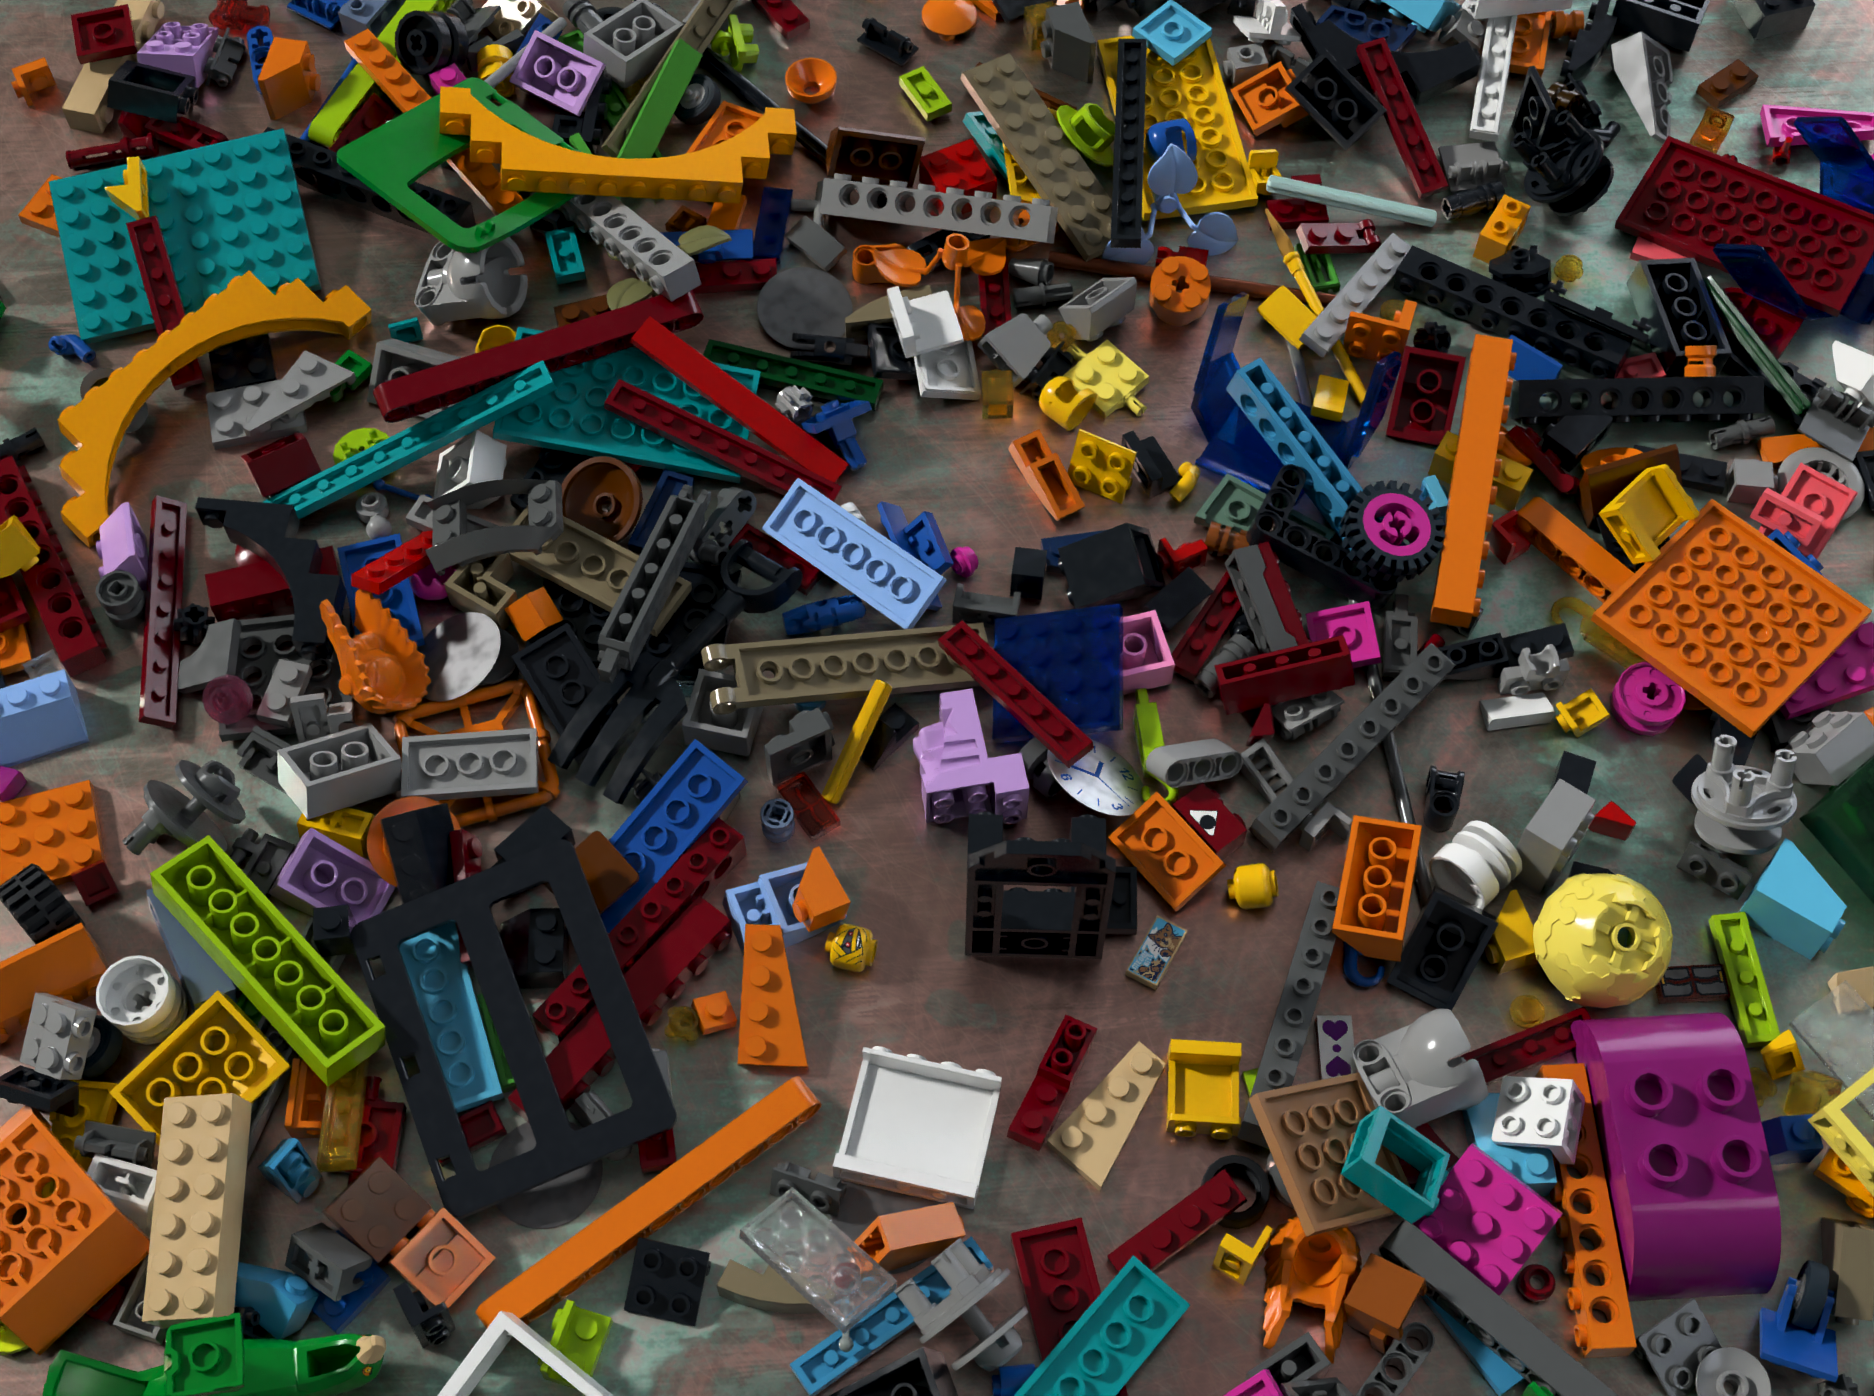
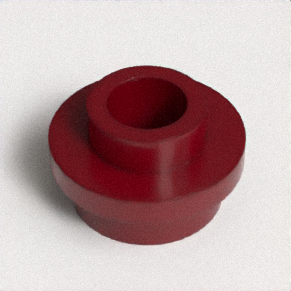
M1539 1264L1528 1265L1523 1268L1518 1276L1520 1292L1531 1301H1545L1555 1290V1278L1552 1272L1545 1266ZM1530 1279H1538L1541 1282L1542 1288H1533L1530 1284Z

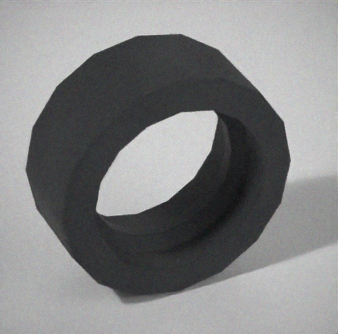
M1238 1155L1221 1157L1208 1167L1203 1176L1201 1186L1224 1169L1227 1173H1240L1249 1178L1256 1189V1199L1253 1205L1245 1211H1233L1217 1223L1222 1227L1231 1229L1249 1227L1261 1218L1269 1202L1271 1186L1267 1174L1258 1163L1248 1157Z

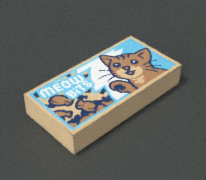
M1157 915L1126 969L1125 975L1157 990L1187 936L1188 930Z

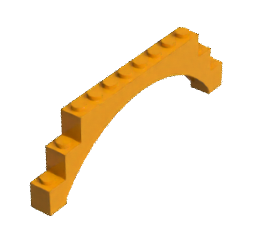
M440 86V134L470 136V162L499 163L501 190L740 203L743 178L766 179L770 154L793 155L797 136L794 109L765 107L764 115L738 135L696 152L660 158L626 159L598 156L563 148L519 130L484 107L471 95V88Z
M250 270L243 276H235L221 293L212 294L207 298L203 307L196 312L192 311L186 314L176 328L172 331L166 330L158 337L156 343L149 349L144 348L133 357L131 363L124 368L119 367L114 370L104 384L100 387L95 386L85 394L82 401L75 406H68L61 412L59 419H57L60 432L78 451L73 450L67 453L61 460L59 468L62 478L80 495L79 497L74 496L63 505V510L60 511L63 523L89 549L96 545L97 540H100L99 527L109 517L108 493L110 476L116 453L124 434L139 409L152 393L175 372L196 358L220 346L267 333L319 331L341 334L350 340L371 323L372 309L347 285L343 286L340 290H332L325 297L324 302H322L299 278H296L291 283L286 282L281 285L276 291V295H274Z

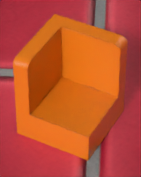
M544 586L525 594L505 608L506 613L524 641L530 640L546 628L563 620Z

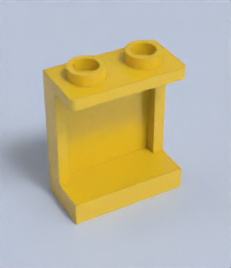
M1666 464L1646 468L1598 513L1632 564L1649 562L1656 559L1661 554L1658 546L1683 522L1696 519L1700 515L1692 498L1687 495L1678 482L1675 473Z
M1170 1040L1167 1065L1166 1132H1175V1135L1179 1137L1210 1134L1212 1138L1220 1140L1238 1136L1241 1127V1118L1239 1117V1063L1242 1056V1043Z

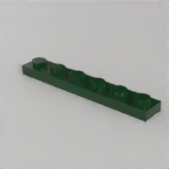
M709 339L703 356L713 363L761 371L759 384L780 389L796 385L799 390L804 387L814 397L831 401L838 400L839 403H848L854 400L869 401L873 411L876 409L884 387L882 379Z

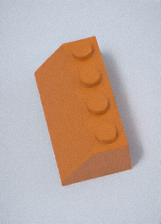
M1357 815L1353 816L1332 933L1366 957L1396 962L1401 961L1420 848L1421 825Z
M82 922L0 962V1044L4 1043L10 1036L24 1029L27 1030L35 993H48L75 1003L90 996H96V988L100 978L109 968V965L102 950Z

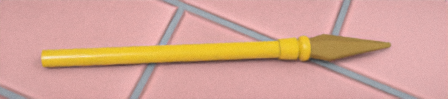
M1266 208L1265 212L1279 251L1284 257L1283 262L1287 265L1292 276L1295 277L1312 312L1318 317L1324 310V307L1305 272L1300 254L1294 250L1290 238L1269 209ZM1339 339L1331 349L1347 381H1349V385L1361 406L1366 405L1371 399Z

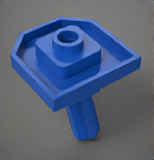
M838 400L831 401L821 406V412L801 423L804 431L817 434L826 430L835 449L840 448L851 470H858L867 464V460L856 441L857 432L852 418L871 411L872 408L869 401L854 400L840 404Z

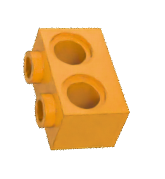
M1504 194L1479 234L1473 257L1489 264L1490 260L1506 254L1507 250H1511V247L1514 246L1525 227L1531 206Z

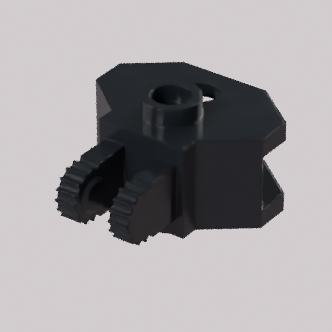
M1531 245L1529 250L1519 249V246H1512L1511 250H1507L1506 254L1489 262L1488 268L1489 273H1491V279L1535 298L1544 295L1547 290L1551 291L1548 288L1551 282V260L1538 254V245Z

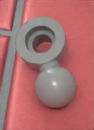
M370 492L360 496L356 501L355 508L359 519L367 523L366 532L371 539H377L391 535L392 526L386 519L389 514V507L385 496L377 492Z

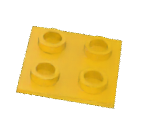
M1079 429L1067 473L1074 485L1122 504L1126 490H1129L1133 483V478H1130L1137 452Z

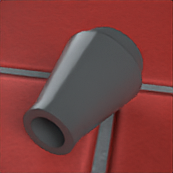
M1011 258L1008 274L1035 286H1039V283L1048 286L1053 279L1054 264L1053 262H1048L1047 258Z

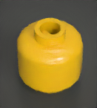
M1265 863L1238 866L1234 870L1233 879L1227 880L1230 900L1236 899L1240 908L1244 910L1269 907L1273 903L1274 897L1279 896L1275 870H1270Z

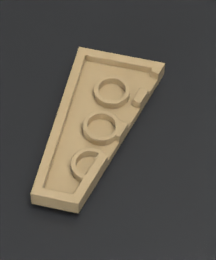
M1139 1041L1047 1139L1046 1145L1095 1188L1101 1191L1142 1109L1161 1077L1166 1063Z

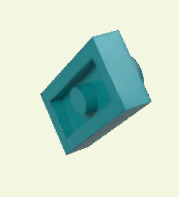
M574 227L544 232L557 285L587 279Z

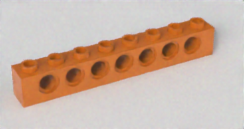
M1585 1064L1542 1065L1535 1076L1536 1078L1573 1079L1585 1097L1575 1164H1560L1552 1153L1557 1183L1550 1192L1551 1201L1553 1203L1556 1202L1557 1209L1563 1213L1555 1223L1557 1236L1563 1238L1565 1251L1562 1252L1563 1271L1565 1274H1569L1571 1287L1568 1289V1302L1570 1309L1575 1310L1578 1324L1574 1327L1575 1342L1578 1347H1582L1584 1359L1629 1356L1637 1347ZM1567 1167L1577 1169L1582 1178H1573L1568 1173ZM1573 1202H1580L1585 1205L1588 1214L1579 1213L1574 1208ZM1579 1237H1586L1591 1240L1594 1250L1584 1248L1580 1243ZM1586 1273L1595 1274L1600 1279L1601 1286H1594L1589 1283ZM1592 1309H1599L1604 1312L1607 1317V1323L1597 1321L1593 1316Z

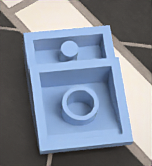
M808 862L759 875L758 882L725 891L722 904L728 918L731 920V926L743 956L745 924L780 925L786 948L809 939L847 918L846 914L844 919L808 932L803 922H799L796 919L792 905Z

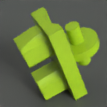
M729 14L728 28L725 31L718 30L710 45L715 53L722 56L729 55L731 66L738 72H741L744 63H757L759 48L757 44H745L752 43L754 36L752 24L739 23L737 15Z

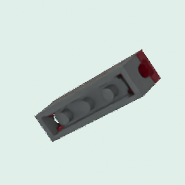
M1269 541L1259 545L1235 549L1225 562L1260 654L1312 642L1305 634L1301 613L1298 609H1295L1291 599L1290 586L1283 579L1279 569V558L1272 551Z

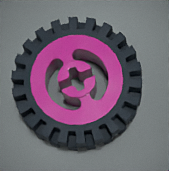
M1390 480L1386 487L1384 481L1376 482L1374 487L1372 484L1366 486L1363 491L1360 490L1341 519L1340 525L1343 526L1340 529V537H1345L1342 546L1344 549L1352 548L1347 556L1351 561L1357 557L1360 558L1356 567L1361 571L1366 565L1371 567L1368 575L1373 578L1378 572H1382L1381 580L1386 582L1389 581L1392 575L1394 582H1401L1405 576L1407 581L1414 579L1417 574L1420 575L1426 570L1443 546L1441 542L1445 538V532L1441 531V529L1444 527L1443 519L1436 520L1440 514L1438 507L1429 510L1428 507L1433 501L1429 496L1421 501L1418 497L1423 491L1418 488L1415 489L1413 494L1408 493L1410 484L1403 483L1397 489V481ZM1385 516L1381 523L1376 522L1374 519ZM1404 539L1410 543L1406 546H1400Z

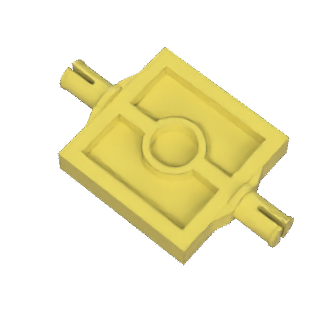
M1108 339L1087 354L1075 343L1067 348L1066 351L1073 355L1077 364L1063 376L1069 377L1074 381L1077 391L1080 392L1083 389L1089 388L1098 394L1092 408L1106 419L1115 410L1125 406L1131 409L1138 417L1146 411L1147 407L1136 398L1138 391L1149 383V375Z

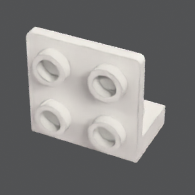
M899 286L887 289L890 311L905 358L963 343V334L948 291L945 290L909 300L908 296L902 297Z
M1505 1076L1502 1079L1491 1139L1496 1145L1549 1148L1560 1164L1574 1165L1585 1097L1573 1079Z

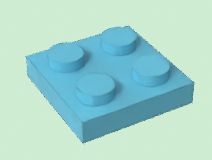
M1169 0L1133 28L1132 37L1135 39H1147V48L1172 66H1175L1212 36L1213 28L1175 1Z

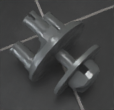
M181 760L175 766V772L179 780L194 796L191 800L168 784L157 780L147 782L143 791L149 810L142 816L143 821L122 840L124 845H128L127 849L136 855H140L149 843L154 844L164 833L176 838L188 848L210 835L225 852L227 850V842L224 835L204 811L208 809L218 817L233 824H240L246 817L245 811L237 799L241 790L235 786V775L229 768L218 761L211 760L200 767L193 762Z

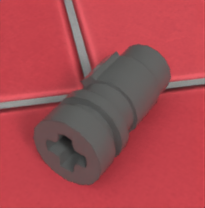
M566 0L563 5L564 15L575 27L579 28L583 35L603 22L589 0Z
M1237 633L1227 641V644L1220 648V654L1215 656L1194 679L1197 689L1203 695L1212 698L1219 691L1214 665L1258 655L1256 647L1245 636Z

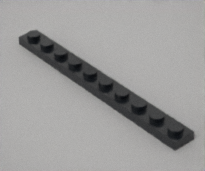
M1118 39L1110 248H1141L1147 39Z

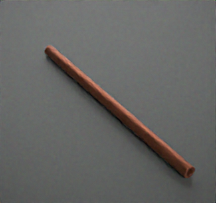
M1050 251L1048 262H1053L1055 267L1120 277H1135V279L1151 281L1152 274L1156 269L1154 266L1102 258H1093L1085 262L1081 255ZM1209 275L1211 291L1267 299L1274 291L1281 287ZM1286 287L1304 305H1308L1301 289ZM1315 291L1324 308L1336 296V294Z

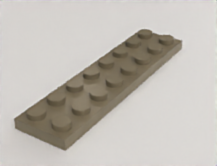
M1008 53L962 72L961 82L1040 197L1050 200L1049 206L1058 207L1057 221L1084 261L1087 262L1102 255L1106 245L1111 240L1112 200L1075 146L1067 138L1063 129L1011 54Z

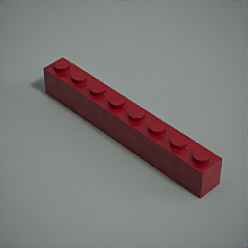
M700 895L624 974L644 1028L646 1025H653L662 1014V1008L670 1000H676L685 990L688 980L693 975L698 976L707 967L709 958L716 950H723L732 938L731 920ZM596 1005L546 1057L565 1112L573 1105L575 1099L584 1092L588 1093L590 1091V1085L599 1076L604 1077L607 1075L615 1063L616 1056ZM516 1088L508 1097L512 1110L529 1123Z

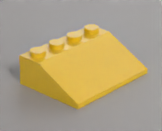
M217 990L109 1093L145 1131L156 1133L155 1142L160 1145L164 1098L234 1093L253 1103L291 1065L248 1015L228 995Z

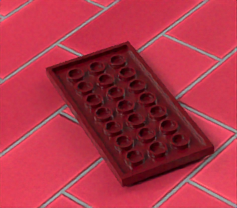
M1671 136L1667 137L1615 223V229L1635 237L1639 236L1688 258H1695L1698 262L1836 317L1839 316L1874 255V214Z

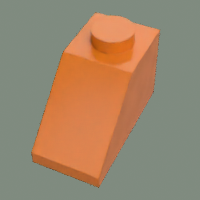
M819 846L813 848L792 905L796 919L804 923L808 932L844 919L851 903Z

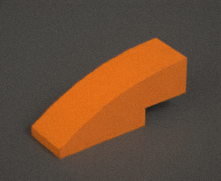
M1040 429L1012 441L1008 450L1036 496L1057 521L1085 508L1056 452L1052 454Z

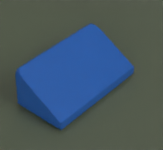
M1510 335L1508 339H1513L1511 352H1516L1517 357L1514 371H1508V376L1515 380L1559 378L1563 367L1561 363L1514 335Z

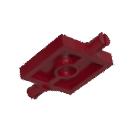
M367 1076L364 1096L353 1099L333 1098L320 1167L323 1171L343 1172L349 1175L347 1186L377 1157H381L396 1171L407 1107L403 1102H388L378 1098L382 1079L374 1076V1079L372 1076Z

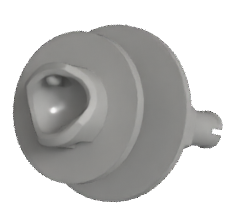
M1720 735L1714 740L1711 762L1707 764L1706 771L1694 780L1691 789V798L1698 808L1694 821L1696 832L1705 842L1723 855L1728 853L1754 855L1768 852L1781 841L1782 825L1788 823L1796 813L1797 798L1793 792L1792 778L1797 756L1791 750H1777L1771 773L1755 767L1734 765L1733 757L1737 740L1730 735Z
M960 1237L930 1262L951 1287L950 1294L938 1304L935 1302L931 1304L912 1277L894 1290V1293L899 1297L914 1317L915 1323L921 1329L920 1332L923 1336L919 1340L922 1344L938 1334L959 1316H962L979 1341L955 1360L951 1366L956 1371L974 1359L979 1367L990 1372L1007 1363L1022 1349L1020 1335L1013 1326L1029 1311L1023 1306L995 1328L991 1325L975 1303L1001 1283L1011 1272L1008 1268L1002 1271L999 1267L991 1273L984 1263L979 1264Z

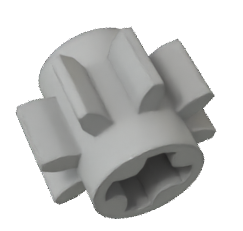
M796 385L786 387L778 394L775 406L779 409L778 412L793 423H803L812 414L814 404L810 400L813 396L804 387L800 390Z

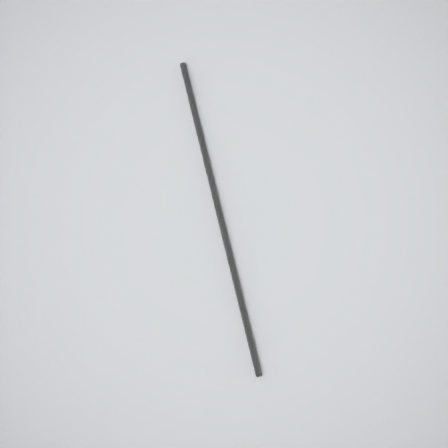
M1287 341L1303 412L1322 436L1318 417L1310 415L1313 396L1302 351ZM1335 532L1334 542L1342 546L1343 541ZM1348 597L1349 604L1358 603ZM1377 664L1364 666L1372 701L1383 691ZM1392 731L1383 741V747L1401 822L1416 825L1394 731ZM1420 843L1415 881L1423 909L1432 892Z

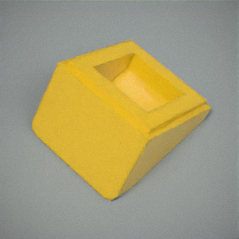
M1790 1029L1781 1033L1760 1050L1770 1080L1805 1070L1797 1043Z

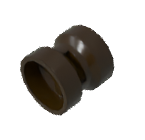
M1558 81L1547 89L1558 114L1564 110L1571 112L1574 117L1578 114L1584 102L1582 94L1575 90L1569 91L1565 84Z

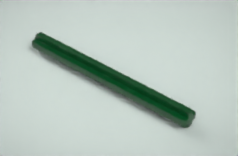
M1712 276L1703 278L1717 314L1793 412L1798 416L1806 414L1808 409L1812 407V403L1716 280Z

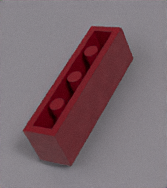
M333 545L320 548L323 560L319 574L338 575L342 578L339 561ZM266 561L205 574L209 603L217 622L232 618L238 620L241 617L254 614H267L272 610L284 607H294L289 586L282 576Z
M1343 635L1214 665L1226 715L1263 707L1264 703L1276 705L1281 702L1306 698L1311 695L1331 690H1340L1344 687L1355 685L1351 654Z

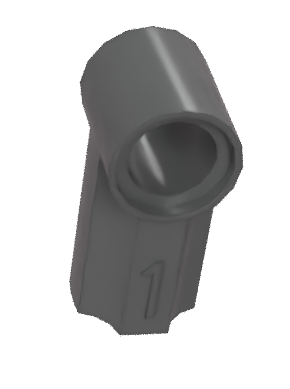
M594 1090L580 1095L574 1100L573 1105L569 1109L570 1113L583 1128L614 1115ZM633 1146L606 1158L612 1161H621L631 1153Z

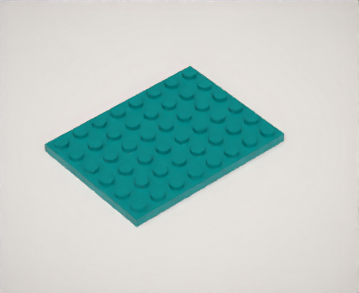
M284 128L142 160L147 170L149 217L156 215L159 220L186 314L199 310L204 306L208 297L214 293H221L235 276H243L249 270L274 295H276V291L281 285L286 282L291 283L296 278H299L311 291L322 289ZM127 164L49 181L80 338L86 344L156 328L126 223L137 220L113 203L105 191V187L125 185L123 170L127 169Z

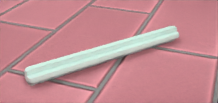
M1270 175L1266 184V191L1269 193L1426 227H1433L1437 220V211L1276 175Z

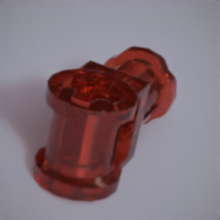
M217 0L215 10H212L208 16L210 23L223 31H226L227 27L230 30L242 31L245 25L268 27L270 23L269 7L265 5H260V7L250 6L247 0H226V3L224 2L225 0Z

